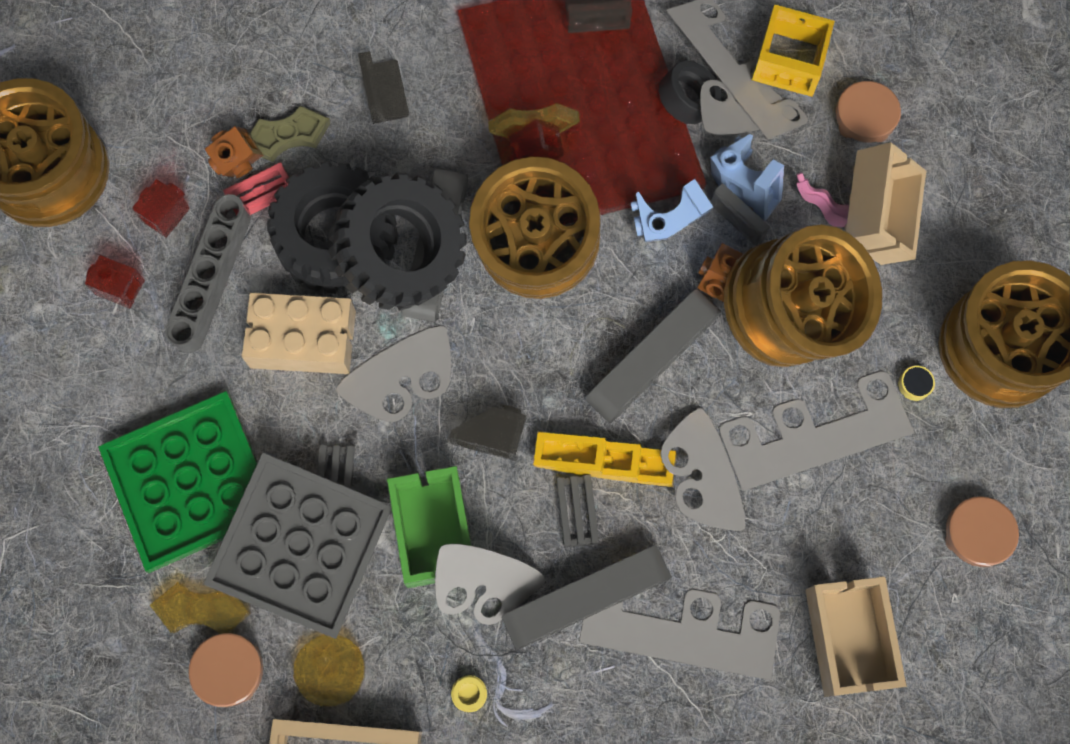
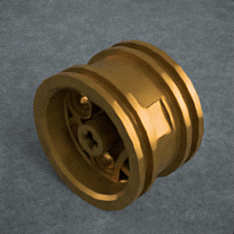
M16 78L0 82V209L6 216L18 223L33 227H53L68 223L82 216L99 199L108 180L110 164L107 150L100 137L87 123L74 100L63 89L50 82L34 78ZM70 140L65 145H62L65 141Z
M528 157L517 159L495 170L485 179L476 192L470 210L469 227L471 238L486 271L498 285L510 293L525 298L545 299L559 296L573 289L585 279L594 266L599 252L600 213L597 199L590 185L577 171L565 163L550 158ZM537 190L554 192V198L541 197L535 194ZM514 201L521 205L519 212L514 215H508L503 212V208L508 202ZM565 213H573L578 218L574 225L568 227L563 226L559 219ZM505 233L509 248L493 250L490 239ZM584 236L582 243L580 245L577 239ZM569 246L575 254L565 263L557 260L558 254ZM525 256H536L539 259L538 265L531 270L522 268L521 261ZM510 260L509 266L502 261Z
M813 225L791 232L780 239L762 243L747 250L737 259L728 274L724 288V308L733 336L748 354L770 366L789 367L809 363L814 360L846 355L860 348L871 337L879 322L882 310V286L879 272L872 257L856 238L834 226Z
M1032 260L1012 261L999 265L986 273L950 309L940 327L938 341L940 359L946 373L954 384L970 398L985 405L998 408H1018L1035 402L1069 380L1070 276L1054 266ZM981 312L989 315L991 322L986 321L982 317ZM1047 352L1051 354L1050 360L1045 358ZM1012 362L1019 365L1021 371L1014 369Z

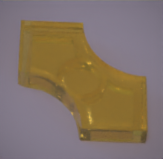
M555 103L546 108L530 111L510 108L488 121L490 133L514 141L534 134L556 136L580 122L578 111Z
M177 582L150 604V607L171 633L178 632L190 625H205L214 629L218 634L229 633L251 614L240 599L220 591L210 594L194 593L180 582Z

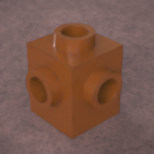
M234 126L229 131L223 130L211 138L212 143L205 148V151L210 156L208 163L218 175L222 174L228 177L240 178L253 169L251 164L264 156L247 130Z
M721 243L714 257L707 256L699 269L698 274L703 277L697 288L711 297L724 302V288L728 274L736 260L743 253Z

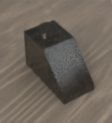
M503 405L501 409L492 407L452 429L449 435L451 445L516 461L526 427V415L521 414L522 411L513 406Z

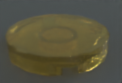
M323 634L311 640L308 644L306 643L300 649L294 662L293 678L299 691L307 701L322 707L338 706L350 701L360 691L365 679L366 663L361 650L350 639L340 635L335 639Z

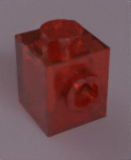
M535 119L509 135L513 161L528 157L557 160L564 156L559 126Z
M156 179L151 186L146 187L141 192L139 200L132 207V210L141 222L167 238L190 210V207L183 198L185 193L173 183L165 185Z
M99 255L96 263L89 267L84 284L96 296L130 309L145 280L136 269Z

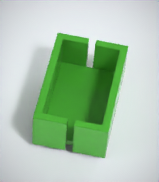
M457 466L425 472L428 486H422L419 473L387 479L403 580L407 588L435 583L436 564L441 546L446 544L471 546Z

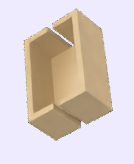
M892 142L857 150L856 161L853 167L852 190L849 196L848 218L845 225V232L856 238L865 247L872 259L880 265L916 259L926 170L911 158L907 159V155Z
M250 293L246 320L250 328H245L242 358L251 369L349 374L352 354L350 339L353 340L356 315L352 300L350 298Z
M885 577L853 580L849 583L843 581L818 584L805 590L824 697L907 687Z

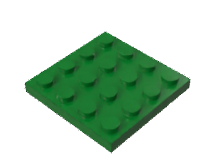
M227 391L98 446L141 562L147 573L154 572L223 541L258 464L230 394Z

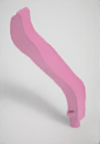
M802 172L796 174L798 179L796 185L802 198L809 203L817 205L830 225L845 228L849 205L837 204L827 190L811 187L808 179H804Z

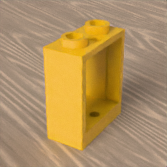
M774 4L752 80L813 97L822 74L835 21ZM778 34L818 45L813 64L770 53L769 49L773 35Z

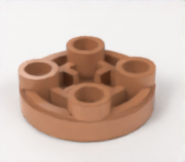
M862 81L852 84L844 90L836 105V119L841 135L861 142L885 141L896 128L901 116V107L896 95L888 87L873 81Z
M989 497L969 498L958 504L948 516L945 537L946 546L968 564L978 567L997 565L1007 560L1017 547L1019 529L1016 519L1004 504Z
M232 633L217 634L205 640L194 652L189 665V680L195 694L207 704L217 707H232L250 700L259 687L263 675V661L259 648L247 638Z

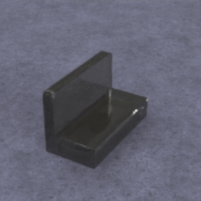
M565 0L568 33L630 29L632 16L631 0Z
M370 51L358 53L373 124L408 117L409 110L398 61L391 60L373 64Z

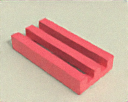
M279 162L224 189L223 192L225 195L237 196L281 175L280 178L266 185L254 188L252 192L240 197V200L248 209L250 215L270 206V203L277 202L274 194L279 187L286 188L288 186L286 179L289 176L282 163ZM233 209L237 216L239 209Z

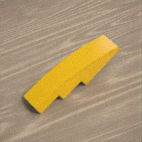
M538 432L534 467L578 475L591 474V477L673 487L674 474L665 468L660 449L642 448L640 444L608 442L605 438L544 432ZM670 450L668 455L669 461L675 467L677 454L676 451Z

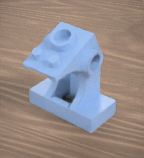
M749 134L744 138L738 136L735 138L734 144L729 147L720 148L710 157L711 175L718 186L723 183L746 205L752 207L753 211L761 219L766 221L782 200L784 165L773 159L764 171L749 169L744 163L752 154L751 140L753 135Z
M695 179L683 186L680 204L668 213L653 211L639 192L636 193L637 201L631 202L632 211L639 210L640 215L634 217L637 236L644 235L645 242L667 240L710 212L713 208ZM655 220H660L663 222L664 228L655 230L652 223Z

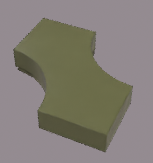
M300 106L291 116L282 120L267 121L258 119L249 135L264 155L262 158L274 162L282 152L293 147L307 146L316 149L330 125V120L328 117Z

